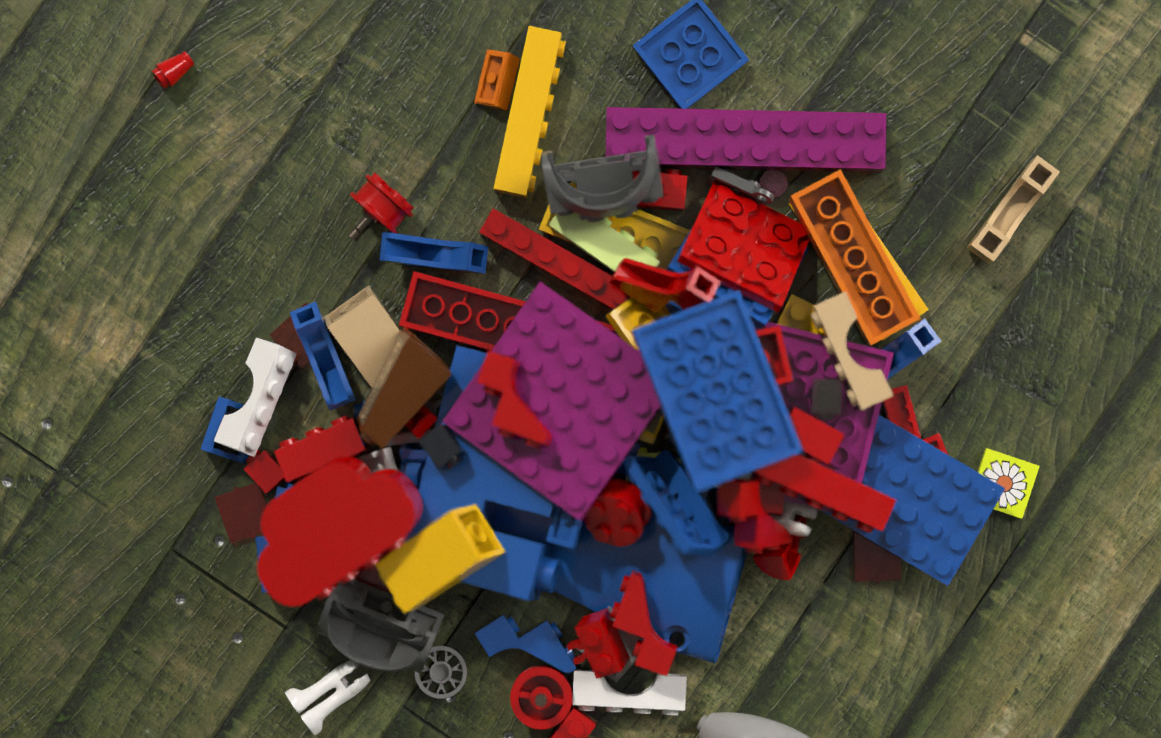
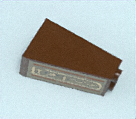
M406 326L401 329L357 417L360 425L358 429L362 433L361 437L371 446L377 444L382 449L452 374L446 362Z

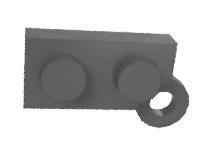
M715 166L707 186L711 187L713 182L717 180L729 186L733 192L737 194L742 193L754 199L757 204L771 205L774 201V195L761 188L758 182L736 176L728 168Z

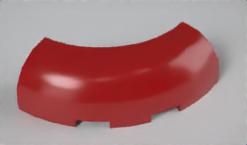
M796 514L793 521L806 525L807 518ZM792 535V543L780 545L778 550L763 549L762 553H755L753 559L756 565L765 574L775 579L791 580L801 558V554L797 553L800 539H805V536Z

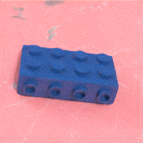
M663 450L655 458L630 455L622 462L627 469V477L632 483L637 484L642 492L641 497L643 501L654 509L658 515L656 517L657 522L663 529L668 530L673 538L672 544L678 552L684 555H711L728 541V533L700 492H694L687 473L672 451Z

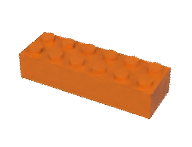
M841 169L789 197L790 204L838 293L846 292L857 316L854 323L867 346L921 319Z

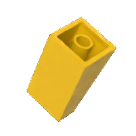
M477 504L451 510L375 565L379 570L381 580L391 590L394 602L404 613L420 608L503 555L505 550Z

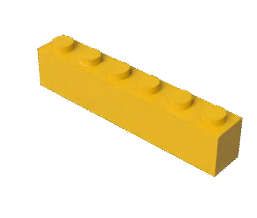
M533 26L528 27L493 188L494 192L527 198L528 192H534L537 176H532L534 165H540L543 150L538 149L539 140L546 137L548 122H544L546 111L551 112L554 95H550V89L552 84L557 85L560 68L555 66L557 57L563 58L566 41L561 40V32Z

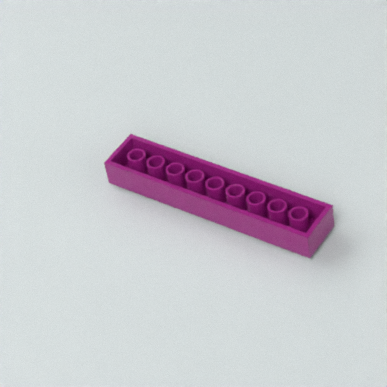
M607 107L605 157L646 150L644 136L654 135L656 148H658L660 168L715 169V166L733 170L837 172L841 169L842 172L882 173L885 170L886 113Z

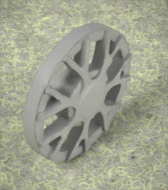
M432 647L429 653L434 652V656L429 654L428 657L434 661V664L431 668L424 665L422 672L430 671L431 678L421 681L419 673L415 672L416 682L419 688L430 697L439 699L451 697L460 691L466 681L467 666L465 660L458 651L451 647ZM436 651H445L444 661H437ZM455 655L460 662L456 666L451 667L447 662ZM452 671L463 672L462 679L456 680L451 678ZM449 680L454 690L446 693L443 683ZM432 681L439 683L437 693L428 690ZM441 689L443 690L444 694H439Z

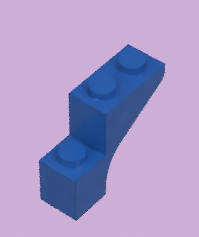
M383 232L380 260L417 268H435L461 273L485 274L489 246L471 242L446 241Z
M313 302L290 312L295 330L309 358L329 410L331 411L355 401L356 399L344 364L333 344L317 303Z
M925 318L880 349L894 353L887 379L941 342Z
M505 614L475 632L489 657L505 649L518 648L527 651L565 673H570L577 669L573 662L576 654L573 650L565 648L560 641L563 634L555 622L550 624L548 620H545L518 637L517 632L520 629L512 616L507 619Z

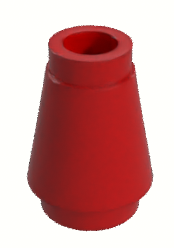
M184 51L156 64V68L151 72L163 89L168 86L172 88L194 65V62Z

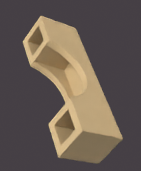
M1038 155L1034 157L972 239L967 249L987 264L994 262L1011 239L1021 221L1046 192L1060 171Z
M846 292L813 306L814 313L810 314L817 330L822 328L826 336L822 340L827 353L829 355L834 354L838 364L834 368L840 381L846 380L850 390L846 391L852 407L858 406L859 410H863L892 397L893 394L882 370L863 368L855 363L848 353L846 336L849 327L857 319V316Z

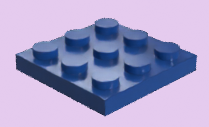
M690 0L632 46L680 109L690 108L749 62L747 56L703 0Z

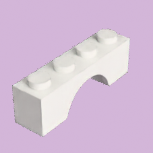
M259 338L255 339L246 364L252 371L254 380L251 396L240 410L224 415L215 436V442L255 457L290 369L293 366L296 353L278 344Z
M575 669L572 705H578V710L594 711L595 706H605L608 712H623L624 707L634 708V713L650 714L651 709H662V714L679 715V710L685 711L687 677L684 674H668L667 676L657 674L653 683L644 691L636 694H625L612 688L605 677L596 679L593 670Z

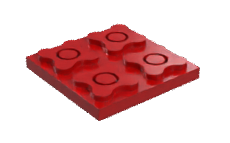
M715 180L709 189L677 262L691 269L698 266L719 280L720 284L734 291H739L740 294L778 313L784 303L810 239L801 223L762 203L757 204L754 199L742 193L737 194L729 186Z

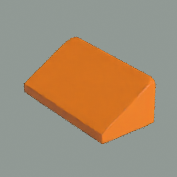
M487 50L474 103L506 111L509 106L520 58L508 52Z

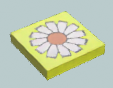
M985 448L978 473L1006 488L993 510L1022 519L1040 466Z

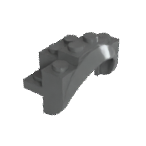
M644 136L646 150L561 164L554 163L552 151L542 152L544 179L551 214L558 213L559 216H566L575 212L580 214L581 220H588V222H598L603 220L604 217L611 216L625 218L631 216L633 212H637V204L639 202L651 203L657 201L658 197H663L658 148H656L655 136ZM637 170H638V173H639V174H638V176L634 179L633 171H637ZM572 180H576L577 189L570 185Z
M351 579L344 585L338 581L336 583L338 587L328 596L316 633L328 637L342 654L363 666L381 671L410 669L421 674L444 614L424 606L404 613L394 602V596L391 593L355 579Z

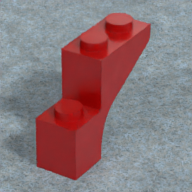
M623 258L619 262L610 283L657 313L670 301L685 310L711 301L720 281L698 266L688 272L675 273L629 258Z
M488 350L477 383L484 385L483 391L499 397L500 392H503L491 425L499 427L498 434L514 439L515 434L526 437L524 443L541 448L542 443L550 446L552 434L518 394L516 375L520 362Z
M734 478L718 484L717 515L729 516V521L735 522L734 546L746 547V552L762 553L763 549L778 550L780 545L792 543V534L763 510L759 498V481Z
M633 570L631 576L625 575L619 590L624 592L621 603L615 601L610 614V618L615 619L612 627L644 638L643 641L637 640L632 656L637 657L635 665L667 676L677 650V645L665 641L654 631L650 621L643 575Z

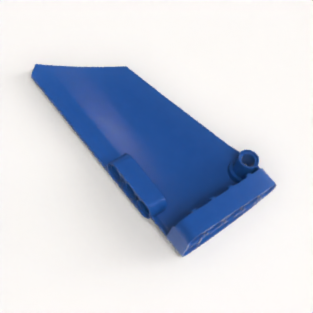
M496 503L490 524L491 529L553 546L550 558L561 561L559 577L553 591L598 612L606 609L608 606L613 608L615 601L621 603L624 592L619 590L624 576H631L633 570L638 571L643 575L650 621L654 631L671 644L675 633H683L685 643L682 647L677 648L676 653L716 664L748 553L746 552V547L734 546V526L722 525L728 533L729 539L711 555H684L673 546L672 536L668 530L663 529L656 519L658 515L652 508L651 518L646 526H644L643 533L635 543L628 546H613L598 542L588 530L583 519L576 549L546 541L552 517Z

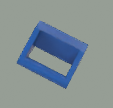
M218 397L200 450L246 464L249 455L239 451L236 455L218 449V443L214 441L224 415L229 414L231 407L241 409L244 404Z
M556 504L546 541L576 549L583 519L579 521Z

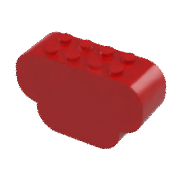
M350 456L337 457L329 461L272 500L263 511L261 528L269 545L261 552L257 563V571L261 583L270 596L283 605L299 606L307 603L314 597H317L320 601L338 587L336 584L338 581L344 585L361 571L359 567L362 565L365 569L371 567L384 556L383 551L387 550L390 554L408 540L406 535L418 524L423 513V500L418 489L407 475L395 469H382L372 473L364 462Z

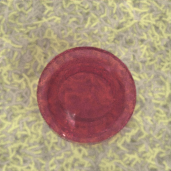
M768 170L762 175L759 184L761 188L771 192L775 198L781 196L786 191L787 178L779 170Z

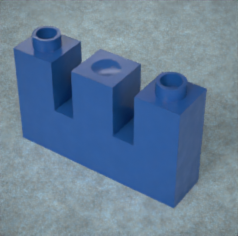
M456 346L450 369L452 374L447 380L435 428L440 424L446 425L442 421L484 363L487 353ZM449 427L467 453L462 456L463 461L452 470L448 468L445 470L439 469L430 456H427L418 490L423 500V513L418 524L407 534L406 538L409 541L451 510L477 504L490 526L496 503L548 517L553 516L556 503ZM492 529L505 553L460 581L525 600H539L541 591L553 592L559 577L561 561L550 558L552 545Z

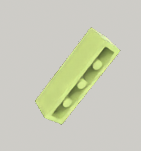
M575 212L566 216H559L557 213L549 223L551 229L612 272H615L623 258H629L654 267H658L660 261L656 259L658 254L647 246L641 249L633 243L635 238L623 229L617 232L611 228L612 222L606 217L598 222H588V220H581L580 214Z

